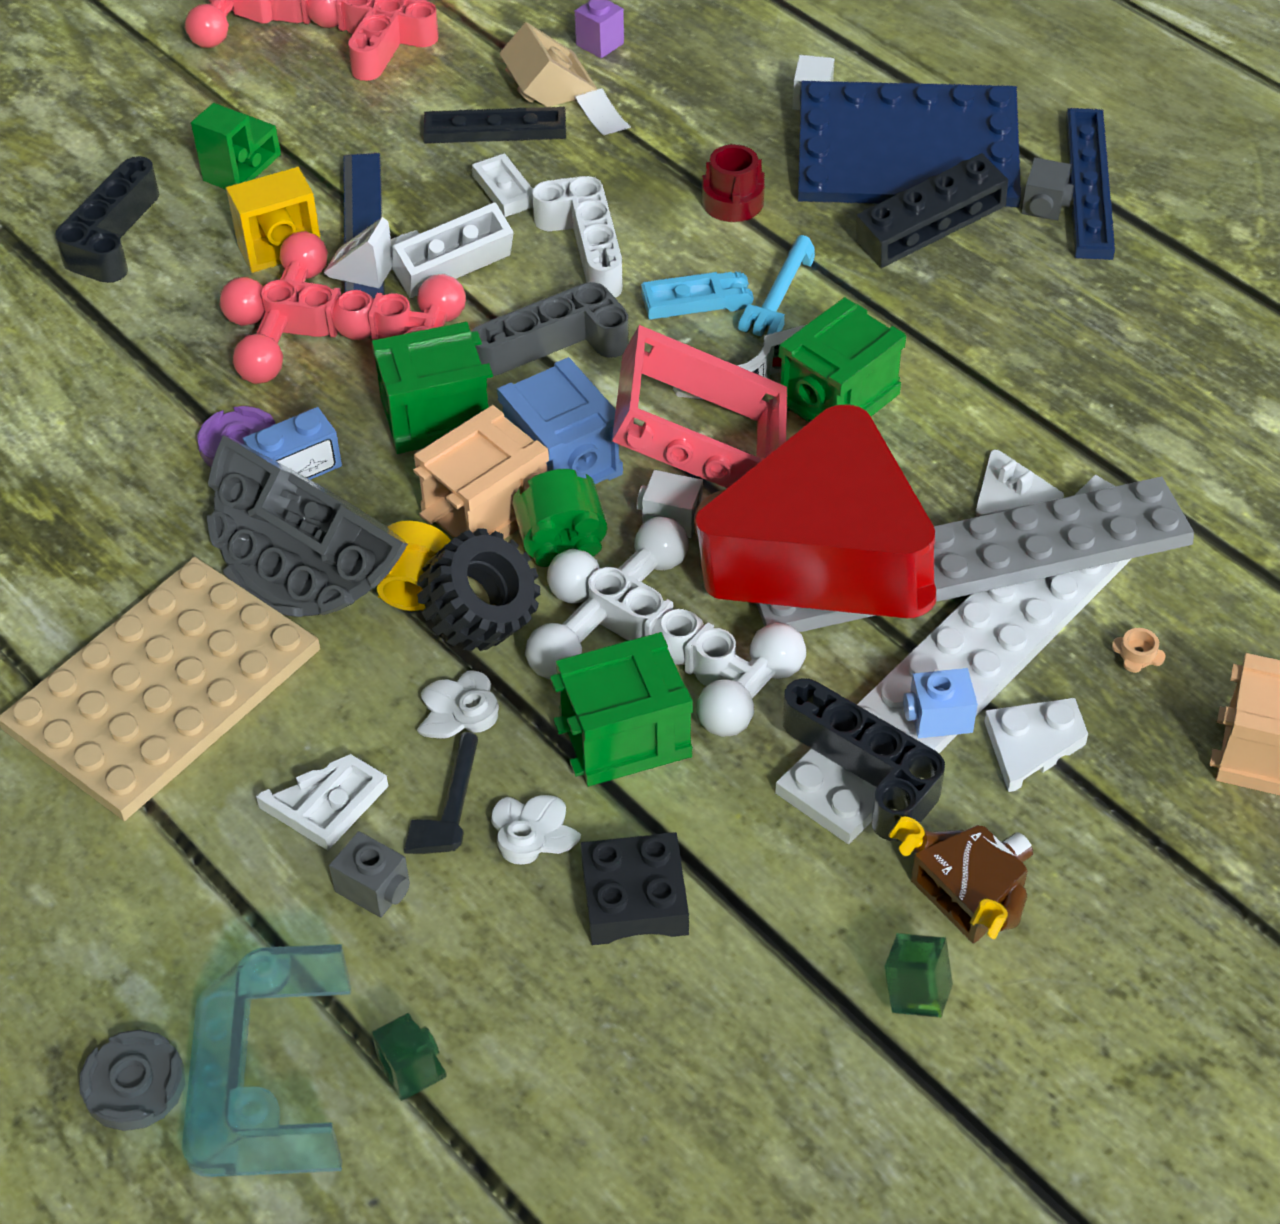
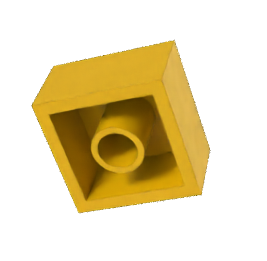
M299 167L226 187L237 245L251 273L280 265L281 245L294 232L308 231L321 239L314 194Z

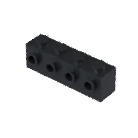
M983 153L976 155L857 214L856 241L882 269L1005 207L1008 179Z

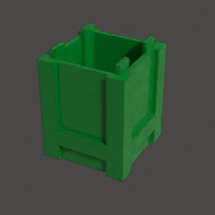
M846 297L842 298L779 345V357L782 359L781 384L787 387V411L791 410L810 422L830 407L854 405L866 410L870 416H873L900 395L899 369L901 351L905 348L907 335L894 326L889 328L867 314L868 310L857 303L852 302Z
M467 321L372 341L380 400L397 454L424 449L489 408L487 378L493 377V373L489 363L481 364L475 347L482 345L478 331L471 332Z
M662 632L556 660L557 674L551 675L550 679L555 692H559L560 716L553 718L558 734L567 732L577 757L570 760L575 777L583 775L587 787L692 757L691 713H693V700L680 677Z

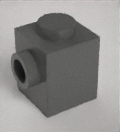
M1034 158L1026 183L1022 214L1059 220L1062 206L1069 207L1072 199L1074 185L1068 184L1071 164Z
M360 831L354 835L329 865L335 892L382 918L392 904L397 905L400 903L409 889L410 881L405 856Z

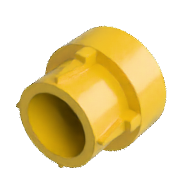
M396 522L387 528L401 537L408 545L392 570L377 585L378 598L398 609L424 611L426 608L425 604L418 603L417 594L423 590L417 585L418 578L424 573L422 568L425 563L451 540L438 528L423 522Z

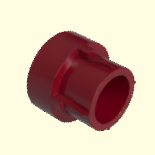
M730 143L715 149L710 156V162H706V174L702 176V206L711 217L725 222L746 221L758 215L764 206L765 173L762 172V159H758L757 154L751 148L744 145Z

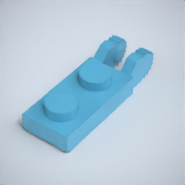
M741 271L720 274L713 272L648 281L641 284V294L649 320L725 308L731 312L739 311V309H745L748 304H752L754 300L752 291L747 286L749 284L747 276L741 273Z

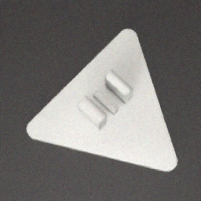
M992 450L975 514L979 517L1064 498V494L1000 450Z

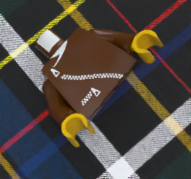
M904 816L899 819L888 835L890 838L902 841L899 851L903 856H909L912 852L917 853L915 854L911 882L972 944L979 941L987 931V935L991 939H995L1000 931L1014 929L1019 925L1028 898L1024 887L1028 871L1023 862L1033 855L1032 845L1023 834L1015 832L1000 842L985 826L976 825L965 831L962 829L928 831L924 830L920 823L913 818Z

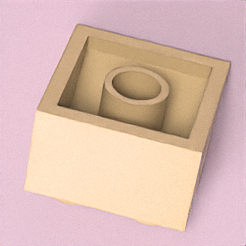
M527 22L522 25L499 53L507 65L505 71L519 85L517 91L531 103L536 100L550 107L577 100L575 96L598 90L572 50Z

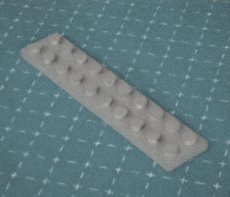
M1162 476L934 526V584L937 593L936 602L1193 545L1194 531ZM756 603L764 626L772 623H783L791 625L798 632L875 616Z

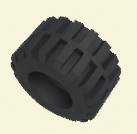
M477 529L473 533L468 530L452 539L425 563L422 568L424 573L419 576L417 583L423 589L417 594L418 603L425 604L426 609L422 614L426 621L431 619L435 624L432 630L438 636L444 633L447 636V643L455 646L460 642L463 650L472 651L478 647L479 651L488 650L492 646H497L532 619L531 615L537 611L539 605L535 598L540 595V586L534 583V580L538 578L536 568H530L528 562L531 559L526 552L521 554L518 551L517 547L519 544L512 539L508 542L505 541L504 534L497 531L489 535L487 529ZM468 576L483 586L488 594L490 604L482 601L473 592Z

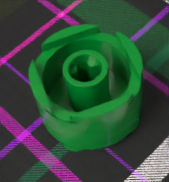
M572 469L547 471L528 480L529 488L521 495L519 489L514 494L512 505L524 549L535 559L538 566L549 567L553 558L566 550H582L590 553L592 556H595L602 550L601 541L607 533V522L594 480L586 474L585 479L578 477L576 470Z

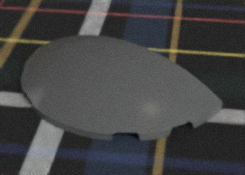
M223 435L216 450L208 481V486L215 491L214 512L211 515H207V523L211 544L221 550L227 565L223 572L228 579L282 615L302 617L326 615L352 605L371 589H374L388 575L408 545L401 537L331 491L256 450Z

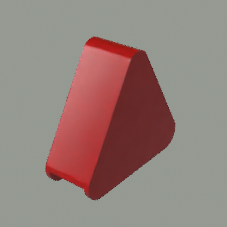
M836 405L824 410L699 510L696 515L704 587L707 593L714 598L897 618L922 616L929 612L936 603L937 593L934 584L935 528L871 416L866 410L858 406Z

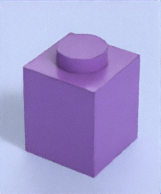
M590 0L576 9V45L599 58H603L624 44L623 8L608 0Z

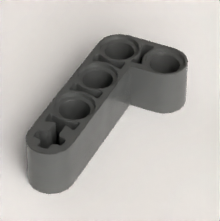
M596 282L578 285L478 325L471 331H478L482 345L475 347L481 364L489 363L493 376L520 367L585 339L598 354L607 358L623 355L629 344L627 311L605 286Z

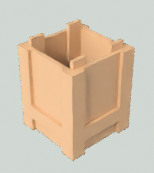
M494 405L490 406L414 454L416 466L414 473L419 476L422 501H420L422 512L419 513L420 517L430 525L436 522L453 538L458 537L462 532L470 530L473 533L477 529H487L489 535L497 531L504 534V539L519 530L512 505L514 494L519 489L521 495L529 488L528 480L536 475L547 472L546 462L549 461L548 448L538 440L534 441L505 418L504 413Z
M1246 653L1243 664H1233L1230 681L1237 682L1229 707L1220 706L1217 723L1225 725L1222 749H1212L1209 766L1218 768L1216 781L1280 795V660Z

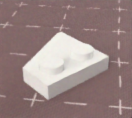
M1075 698L986 710L984 722L1008 792L1019 789L1022 786L1023 780L1038 770L1042 773L1056 765L1060 757L1071 755L1086 745L1088 732Z
M349 754L331 762L324 769L312 770L296 777L297 785L273 795L270 789H267L256 798L260 809L324 849L329 850L386 790L388 781L387 775Z

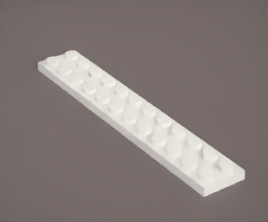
M1095 475L1075 495L1115 487V485ZM1131 559L971 594L857 705L940 753L957 735L918 738L914 720H906L903 705L904 693H910L913 673L968 668L978 704L977 716ZM810 749L776 782L775 793L849 845L872 822L874 797L877 787L817 751Z

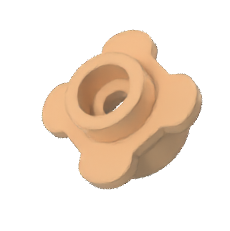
M1130 629L1125 633L1124 637H1117L1113 641V651L1121 655L1124 660V668L1130 672H1140L1142 668L1149 665L1160 666L1165 661V653L1158 649V637L1148 629Z

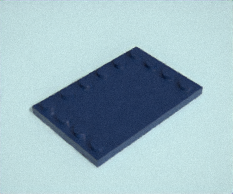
M801 81L798 202L879 204L901 191L908 190L926 181L931 176H936L964 160L983 153L1008 179L1005 207L1019 208L1021 183L1017 86Z

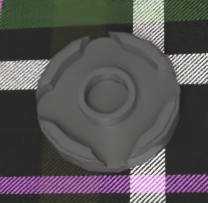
M141 1029L120 1032L108 1038L109 1043L103 1045L99 1050L96 1047L87 1056L80 1072L79 1092L90 1115L108 1128L129 1131L146 1128L163 1119L176 1106L185 1087V1067L175 1047L169 1043V1040L159 1033Z

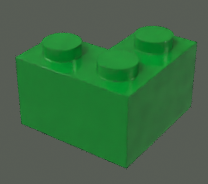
M213 102L191 121L202 179L204 182L226 190V187L253 180L281 155L276 126Z

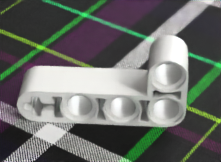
M591 176L544 181L537 184L533 188L532 193L534 223L536 227L544 231L574 229L587 283L596 282L602 284L615 298L619 296L623 287L622 256L600 180Z

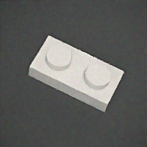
M505 153L472 164L473 177L493 203L496 202L504 217L533 207V188Z

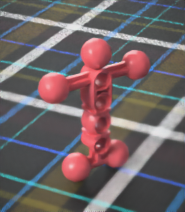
M308 231L294 232L281 245L279 259L285 270L280 280L271 281L263 287L259 281L249 277L234 278L221 290L219 306L230 322L240 326L254 325L262 319L257 333L247 335L236 345L232 362L235 370L243 380L253 384L268 383L274 379L282 369L283 353L278 345L282 333L324 337L327 335L336 337L339 332L342 336L351 340H362L371 336L373 341L444 326L445 322L453 321L464 310L466 302L464 288L456 278L447 274L430 276L418 289L417 303L421 312L411 311L408 299L397 293L386 295L377 293L375 299L360 290H351L341 295L340 288L331 289L326 285L305 282L306 279L317 276L325 268L328 251L324 242L317 235Z

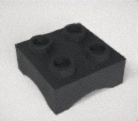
M677 832L581 842L582 867L592 945L609 944L616 940L636 935L657 934L670 937L689 935V910Z

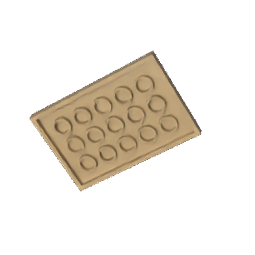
M194 557L0 715V728L125 822L320 650L319 639L209 565Z

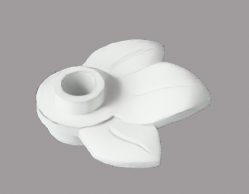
M468 670L462 674L458 682L446 679L435 681L426 686L421 692V698L426 707L432 712L417 728L418 733L429 738H449L464 728L474 733L483 732L491 728L498 718L499 703L495 695L490 692L491 682L488 677L481 672Z
M550 795L533 797L526 804H522L511 797L501 799L492 811L491 822L499 831L497 845L501 850L502 856L511 863L523 865L535 861L541 852L559 854L572 849L581 839V834L568 826L562 825L566 815V805L563 800Z

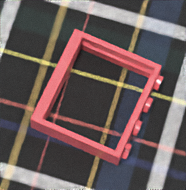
M638 326L622 355L612 442L728 488L786 441V386L644 326ZM645 343L653 345L649 352L644 351ZM642 374L758 421L757 456L639 409ZM765 393L774 396L769 402L762 400ZM634 418L644 421L645 423L643 424V426L634 424Z

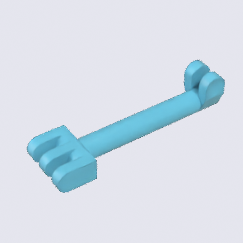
M799 235L796 238L762 307L751 304L747 305L739 322V331L747 333L751 324L755 322L753 335L761 337L767 326H770L767 335L781 332L785 325V316L776 311L801 262L803 265L811 266L814 261L815 248L807 236Z

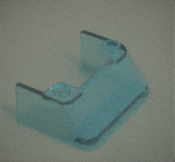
M342 944L255 949L245 955L200 993L196 1003L182 1139L183 1155L188 1167L195 1174L203 1177L342 1171V1158L332 1123L280 1125V1107L274 1094L261 1087H244L251 999L351 995V982Z

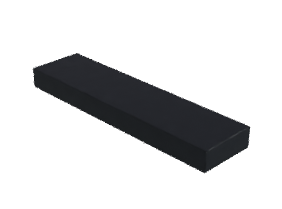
M537 107L424 112V144L566 139V108Z

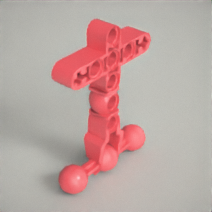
M209 0L211 4H199L191 9L185 20V30L188 37L193 43L202 48H214L225 40L229 26L226 16L230 10L235 15L260 23H270L272 20L309 24L312 20L323 28L339 26L340 31L347 30L353 34L348 42L351 72L356 79L361 81H370L378 78L400 44L430 47L439 38L437 10L435 5L428 2V0Z

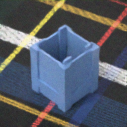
M569 357L555 362L554 367L516 384L511 382L497 388L498 401L502 404L504 417L534 441L538 440L548 448L549 461L546 462L547 471L556 469L576 470L578 477L586 479L587 474L592 477L595 484L606 479L610 481L623 474V462L619 459V444L612 442L616 409Z

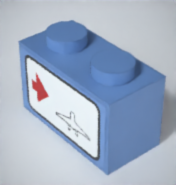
M319 407L243 438L244 445L277 461L309 480L342 466L336 431Z

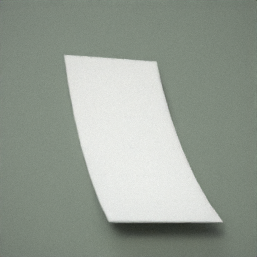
M602 88L575 96L589 120L603 135L631 127L615 110Z

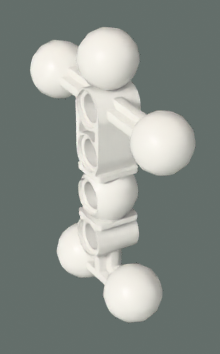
M656 517L642 524L635 537L634 547L636 552L618 569L614 567L600 568L597 560L590 553L577 549L566 550L553 558L547 572V582L551 592L564 602L584 603L563 624L549 623L542 625L534 630L527 640L525 650L527 661L533 671L542 677L550 679L551 675L557 674L556 660L581 654L582 646L580 643L599 624L628 641L662 632L675 665L685 664V672L689 675L694 673L698 681L706 685L696 705V712L701 725L708 732L725 737L737 735L748 727L754 715L752 698L771 678L781 679L790 677L800 670L806 658V645L802 634L791 625L772 623L767 624L756 632L750 644L752 660L748 662L735 655L736 641L732 634L721 628H714V625L709 622L704 626L703 621L691 611L684 609L673 610L672 601L669 599L664 601L659 592L642 582L654 569L663 571L672 569L683 561L688 551L689 540L684 527L674 519Z

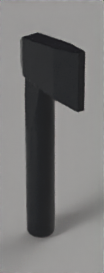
M464 732L460 736L441 821L411 820L404 848L405 854L452 852L462 845L464 831L459 826L478 744L476 734Z

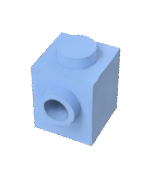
M968 668L913 673L910 693H904L903 705L906 720H914L918 738L973 733L978 704Z

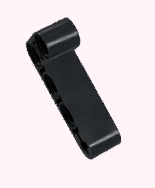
M141 156L126 159L58 227L55 232V238L65 269L105 283L117 282L127 275L128 266L120 238L159 197L154 167L150 159Z
M801 678L787 685L784 692L783 727L791 737L877 787L874 797L872 827L881 838L888 841H900L896 838H890L888 835L899 819L906 816L921 823L940 799L945 772V761L942 756L929 746L815 680Z

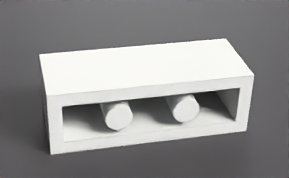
M496 202L393 245L392 269L409 298L418 295L419 287L432 275L447 274L453 278H459L510 256L514 232Z

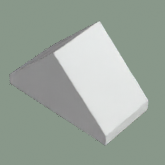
M382 217L340 247L324 273L329 278L380 288L392 268L393 261L388 221Z

